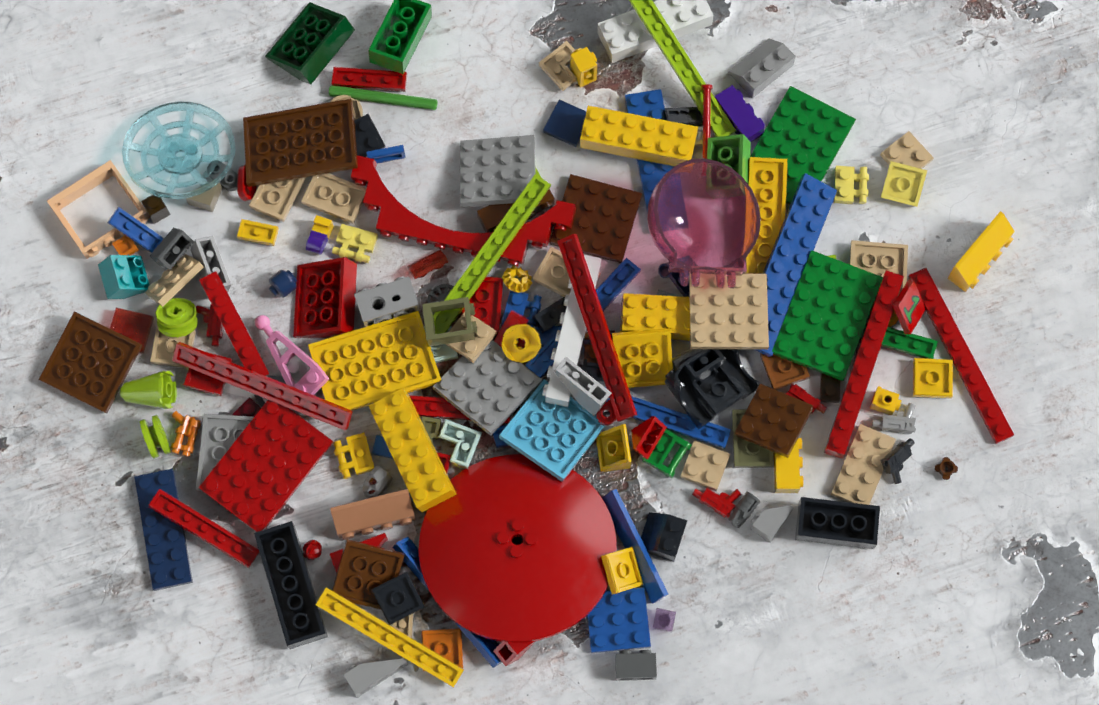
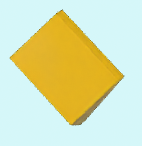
M626 424L600 432L596 438L600 471L630 469L631 456Z

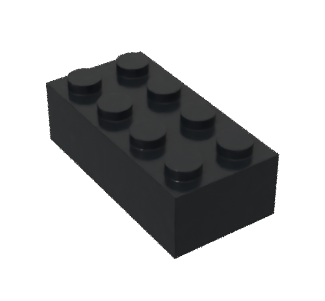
M801 497L798 502L795 540L874 549L877 546L880 506Z

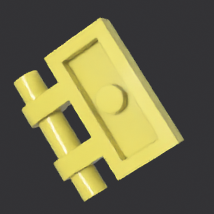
M835 167L834 189L837 190L834 203L853 204L854 197L859 198V204H866V198L869 194L867 189V182L869 181L867 167H860L859 174H854L855 167ZM854 182H859L858 190L854 189Z
M341 224L336 243L341 244L342 247L334 246L332 254L339 255L340 258L354 259L358 263H369L370 256L364 254L365 251L373 253L378 233ZM349 247H352L359 250L357 252H353L348 249Z

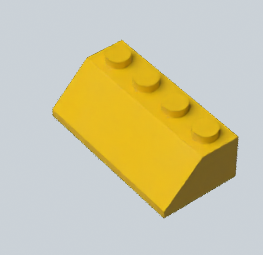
M1000 211L949 274L947 279L964 292L969 287L973 289L977 285L979 275H985L991 267L989 263L992 260L996 262L1001 256L1002 252L1000 250L1003 246L1007 248L1014 240L1012 235L1015 231L1004 213Z

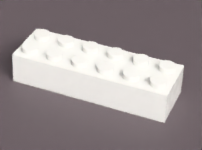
M657 0L654 2L676 38L712 25L714 15L707 0ZM635 9L598 23L597 33L611 63L658 46Z

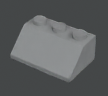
M769 38L730 69L728 73L754 98L794 65L796 56L784 43Z

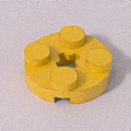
M528 324L511 326L503 335L502 350L506 357L512 361L519 363L528 362L536 357L541 349L539 334ZM518 338L525 340L524 348L517 346Z

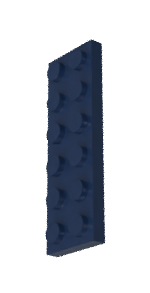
M173 468L134 476L153 591L193 583L184 528L149 507L150 502L159 489L179 500Z

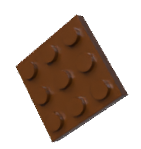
M760 384L735 431V436L788 458L813 410V405Z
M346 539L332 591L354 604L381 610L371 589L399 576L404 553Z

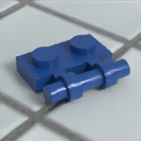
M510 290L501 327L512 310L524 317L525 309H530L529 317H525L529 320L527 324L533 328L536 327L537 324L532 317L541 310L542 304L540 302L542 297L535 295L533 301L530 302L528 301V293H518Z

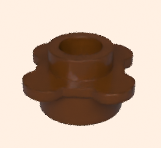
M944 457L942 462L934 467L935 471L939 472L944 480H949L950 476L958 471V467L948 457Z

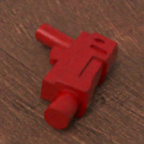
M210 304V309L197 305V313L204 315L203 320L205 323H208L206 335L208 338H212L211 346L219 347V341L223 336V325L212 304Z
M797 384L790 385V390L786 393L787 395L813 405L812 414L816 409L823 414L825 413L827 407L820 403V399L808 394L806 390Z
M706 488L704 493L698 489H695L692 493L694 497L699 499L701 504L712 508L714 512L724 518L730 517L731 511L736 506L733 502L742 495L738 489L730 495L724 492L718 495Z

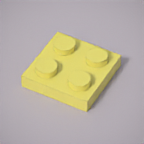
M890 161L881 198L918 207L928 170Z

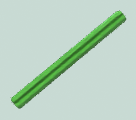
M333 85L329 87V96L332 97L348 95L355 100L436 110L438 105L437 99Z

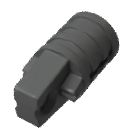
M746 491L745 495L735 506L728 521L739 528L751 516L760 500Z

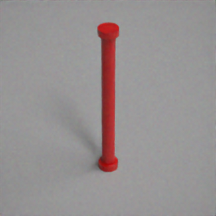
M710 84L701 85L703 90V162L701 175L707 174L711 90L713 89V85Z

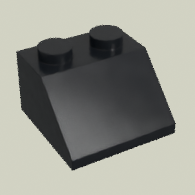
M649 512L641 535L648 553L674 562L688 520L670 514Z

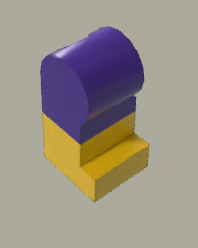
M318 215L315 216L314 225L306 243L307 251L319 255L323 253L334 228L332 220Z

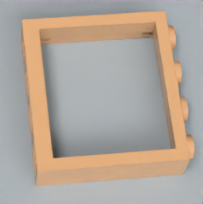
M111 160L47 200L86 259L96 256L100 250L111 246L113 242L124 236V234L114 228L85 247L60 210L110 177L114 176L138 209L139 212L133 217L143 224L150 218L146 209Z

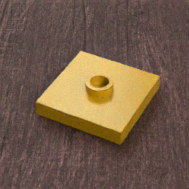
M914 358L913 397L952 399L953 360Z
M633 547L601 556L612 595L643 585Z

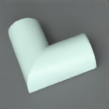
M445 419L439 438L456 444L450 459L452 465L461 469H468L482 432Z

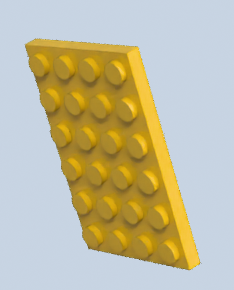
M418 311L308 344L312 360L322 368L329 378L321 387L325 400L352 411L369 406L402 388L407 393H411L442 381L431 347H429L426 340V332Z

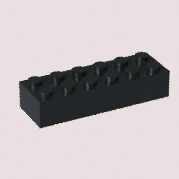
M290 521L254 533L287 647L293 649L327 638L328 635L320 608L316 606L317 598L294 523Z

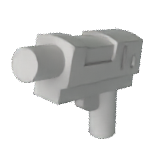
M908 403L905 412H897L896 416L882 415L881 421H872V427L881 428V431L890 430L912 434V432L916 431L914 426L916 418L911 417L915 405Z

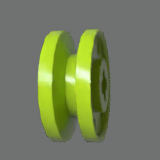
M172 298L163 307L159 305L156 309L159 331L168 337L177 338L192 333L198 324L195 305L190 300L184 298Z
M157 415L152 416V426H149L145 419L140 420L141 430L153 459L159 457L158 448L160 447L165 454L171 453L167 436Z

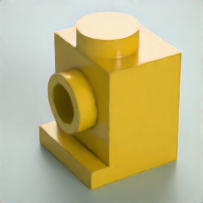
M878 386L875 390L870 409L893 415L894 411H898L902 401L898 399L900 394ZM884 398L891 400V402H885Z

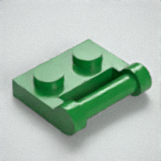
M666 429L648 459L643 457L642 461L659 470L667 477L673 478L676 467L692 445ZM676 443L680 447L667 467L663 463Z

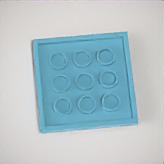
M544 379L501 432L499 438L563 482L605 428V425L598 422L597 415H592L571 397L568 407L545 402L546 396L542 394L544 385L549 384V382Z

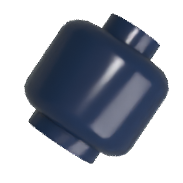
M279 270L269 279V284L271 285L269 290L275 297L279 295L284 298L296 289L297 279L289 270Z

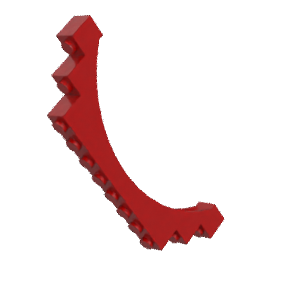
M357 156L358 168L352 169L351 178L357 185L366 186L368 184L363 203L368 210L375 212L380 210L376 229L380 232L381 236L391 237V235L398 236V239L402 241L416 240V243L427 246V243L433 244L437 249L445 250V248H451L455 253L463 254L468 252L471 253V256L476 257L493 232L467 233L453 231L418 217L404 207L389 192L376 170V161L371 158ZM557 200L556 205L547 212L525 223L497 262L504 260L508 261L507 264L512 266L524 265L528 245L531 244L532 247L538 249L547 247L552 226H555V229L560 231L571 230L576 211L575 204Z

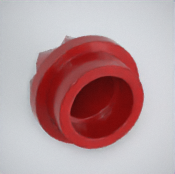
M309 540L304 544L303 556L305 558L314 560L321 556L322 545L318 541Z

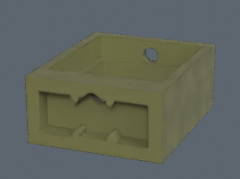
M468 297L422 304L426 340L429 347L475 340L474 333H477L476 321L472 320V315H475L474 303L470 304ZM465 308L466 330L441 334L435 333L433 312Z

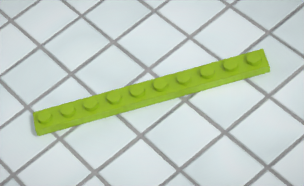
M629 0L703 115V90L701 85L706 83L653 0ZM711 93L710 128L716 137L729 136L736 130Z
M536 174L532 177L444 301L468 297L470 300L551 187L550 183ZM463 308L435 312L433 315L435 333H446Z

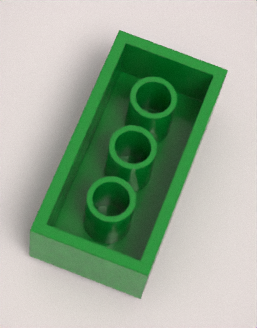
M394 0L368 50L369 62L404 74L432 18L431 4L420 0Z

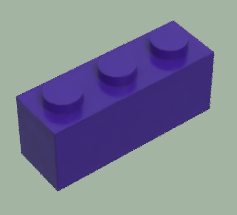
M731 85L714 96L735 128L736 135L744 134L750 142L762 136L765 124L760 117H756L753 107L744 101L743 94L739 89H735Z

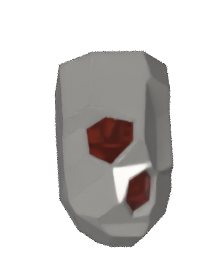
M378 465L370 472L363 484V492L368 499L381 495L393 480L392 476Z

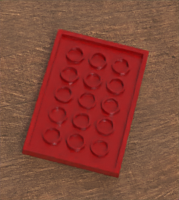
M267 400L198 488L256 532L265 530L330 448L333 441L290 408Z

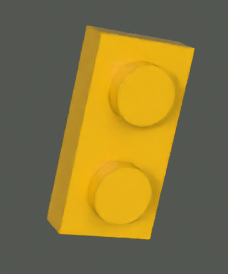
M241 219L237 238L274 246L279 228L278 226Z

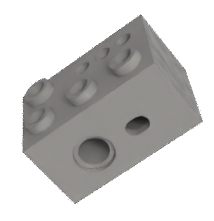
M398 277L393 282L379 283L375 288H364L354 294L364 327L416 311L421 316L410 277Z

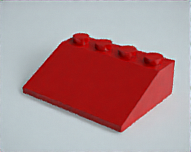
M341 257L297 265L294 338H331L354 331V294H356L357 263Z

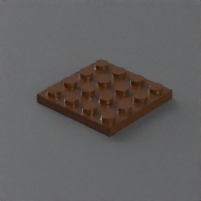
M570 174L562 201L575 204L576 206L571 230L560 231L556 230L554 226L550 244L559 247L558 240L572 234H577L584 254L622 263L642 193Z
M74 311L38 380L104 413H108L143 345Z

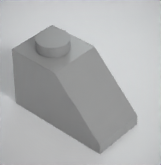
M789 505L764 509L761 514L756 513L751 520L753 524L751 530L768 542H771L794 507Z

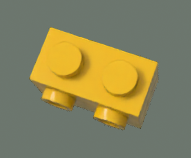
M588 47L576 49L570 58V70L577 77L576 81L580 88L597 80V58L594 52L589 51Z

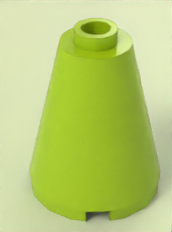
M161 371L125 382L120 388V395L125 402L171 409L173 408L171 404L176 402L177 397L176 381L172 382L170 376L174 375L171 371Z

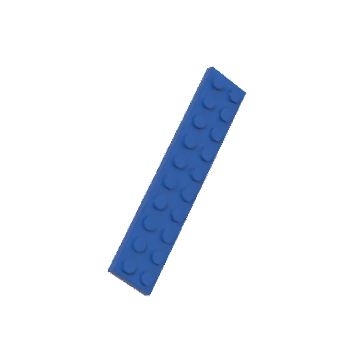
M806 173L801 177L763 274H767L768 350H754L768 357L774 353L772 352L810 252L811 250L814 251L837 193L836 189Z

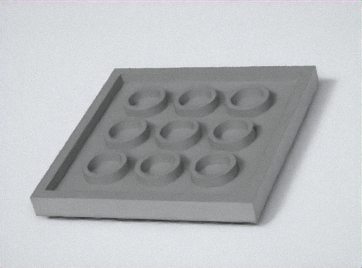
M534 135L460 141L461 207L515 203L536 174Z
M491 340L474 363L462 356L441 377L442 381L433 386V390L491 436L542 383V379L522 363L507 358L502 348Z
M204 414L196 491L203 492L198 487L254 417Z

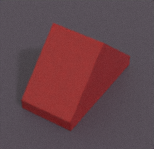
M655 416L639 424L631 430L633 449L642 457L648 459L667 427Z

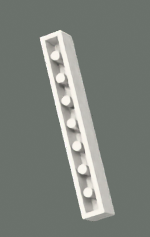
M584 255L596 289L602 258ZM570 280L568 288L571 289L570 295H566L564 306H567L566 312H562L560 324H563L562 329L557 331L555 339L558 342V346L553 348L551 356L554 363L553 367L549 366L547 377L550 380L549 384L544 385L542 394L546 396L545 402L565 407L569 405L571 393L554 370L565 357L578 366L586 332V326Z

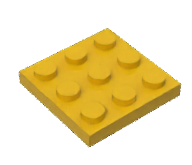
M670 328L612 333V340L628 388L666 385L664 383L666 380L665 376L673 370Z

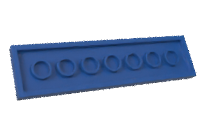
M661 89L625 95L627 113L665 120L663 112L665 106ZM637 159L651 234L688 229L677 167Z

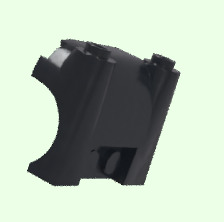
M704 349L682 363L677 371L672 370L665 376L666 380L664 383L698 430L740 399L744 400L754 393L761 384L751 377L743 367L739 358L740 349Z

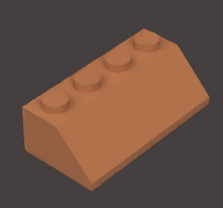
M408 489L330 508L339 539L343 538V540L352 539L355 537L354 535L360 533L362 535H369L374 532L373 530L380 528L381 530H389L396 524L401 526L408 525L413 520H416Z

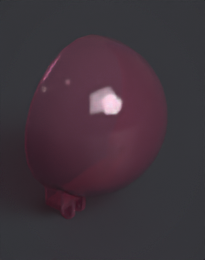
M704 158L691 159L680 163L664 174L652 192L648 203L647 215L650 235L657 249L669 260V272L680 273L681 286L688 285V273H691L692 286L698 287L700 284V274H716L717 287H724V275H727L728 288L734 289L736 286V275L741 276L747 272L746 257L755 246L760 232L761 216L756 197L751 187L741 175L719 161Z

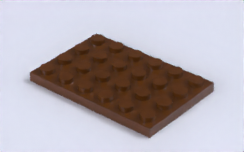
M352 99L243 118L246 184L248 187L358 168Z

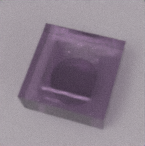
M656 608L652 629L672 632L676 612Z

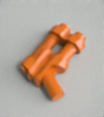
M175 411L171 417L180 423V427L175 430L176 438L174 443L171 444V453L179 455V452L183 451V456L190 457V453L192 454L194 451V442L198 429H200L201 421L188 415L184 417ZM184 436H188L186 445H182Z

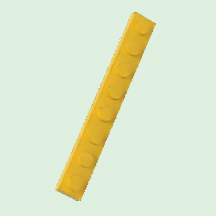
M327 587L316 603V606L453 688L464 671L463 668Z

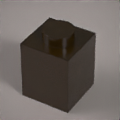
M158 192L141 201L154 224L170 215Z

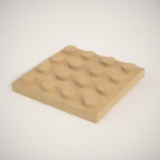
M689 274L690 349L768 350L767 274Z

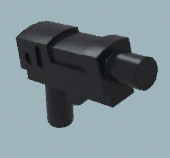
M911 438L906 442H900L892 452H889L881 459L883 469L886 474H892L894 484L902 482L899 472L903 469V463L912 455L910 448L915 442Z

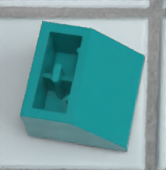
M109 255L98 264L107 299H126L145 293L150 286L142 256Z

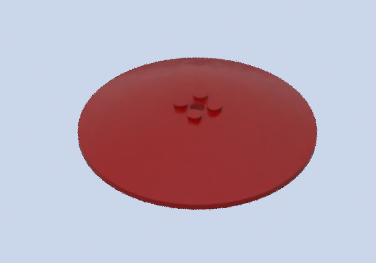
M510 454L489 458L471 465L468 469H464L454 476L450 481L456 495L427 510L419 538V559L424 581L433 599L443 612L461 627L474 634L501 642H532L555 636L573 627L585 618L598 604L608 588L609 583L601 556L617 551L614 524L611 514L599 493L584 477L573 469L562 482L523 454ZM518 536L523 539V542L520 545H515L512 543V539Z

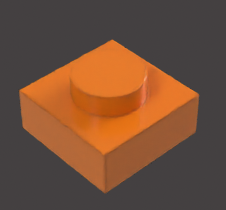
M126 235L112 243L119 255H133L139 251L133 240Z

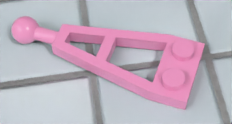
M260 315L255 319V326L259 330H264L269 337L266 343L285 383L315 395L329 380L322 368L280 331L274 332L270 327V320L267 316ZM278 340L289 348L283 355H281L276 345ZM295 355L311 368L296 384L286 366Z

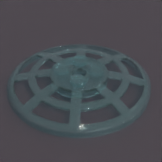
M180 101L157 106L140 116L126 134L123 142L122 156L128 175L138 187L158 197L182 199L202 194L217 185L230 170L236 148L231 127L218 112L202 104ZM173 111H186L185 121H175L162 126L157 116ZM194 112L209 116L219 125L210 131L203 125L193 122ZM150 121L156 130L147 137L143 145L132 143L137 132ZM184 127L183 133L171 136L167 133V130ZM191 128L202 132L206 136L198 141L190 135ZM223 130L226 132L230 142L229 155H219V145L215 137ZM160 135L163 141L158 149L151 148L150 145L153 140ZM211 141L214 155H203L202 147ZM130 150L141 153V163L145 171L137 174L133 173L129 160ZM178 152L185 153L182 157L175 156ZM147 154L157 156L159 164L149 168ZM201 162H212L202 175L197 171ZM217 162H228L222 173L209 183L205 179L213 172ZM165 170L172 175L168 182L160 179L155 174ZM190 173L194 178L191 181L177 183L179 175ZM150 177L155 182L167 186L165 193L155 191L143 185L139 180ZM197 183L202 186L197 190L186 193H173L175 188L188 187Z

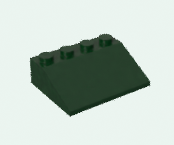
M309 2L265 57L297 79L311 85L350 38L355 29L346 16Z

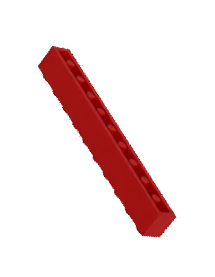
M887 270L883 275L824 450L826 454L842 459L846 453L894 309L892 305L898 297L904 279L902 275Z

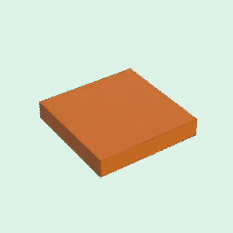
M461 629L421 631L422 644L463 668Z

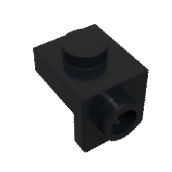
M583 359V364H579V367L600 384H605L598 363L587 362V359Z

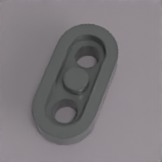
M212 161L207 167L209 177L214 181L218 179L221 186L227 191L237 190L238 174L221 161ZM215 167H219L218 171H213ZM229 178H234L232 182L227 181Z

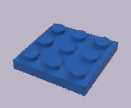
M645 587L633 588L613 595L611 591H605L601 600L587 615L591 653L651 648Z

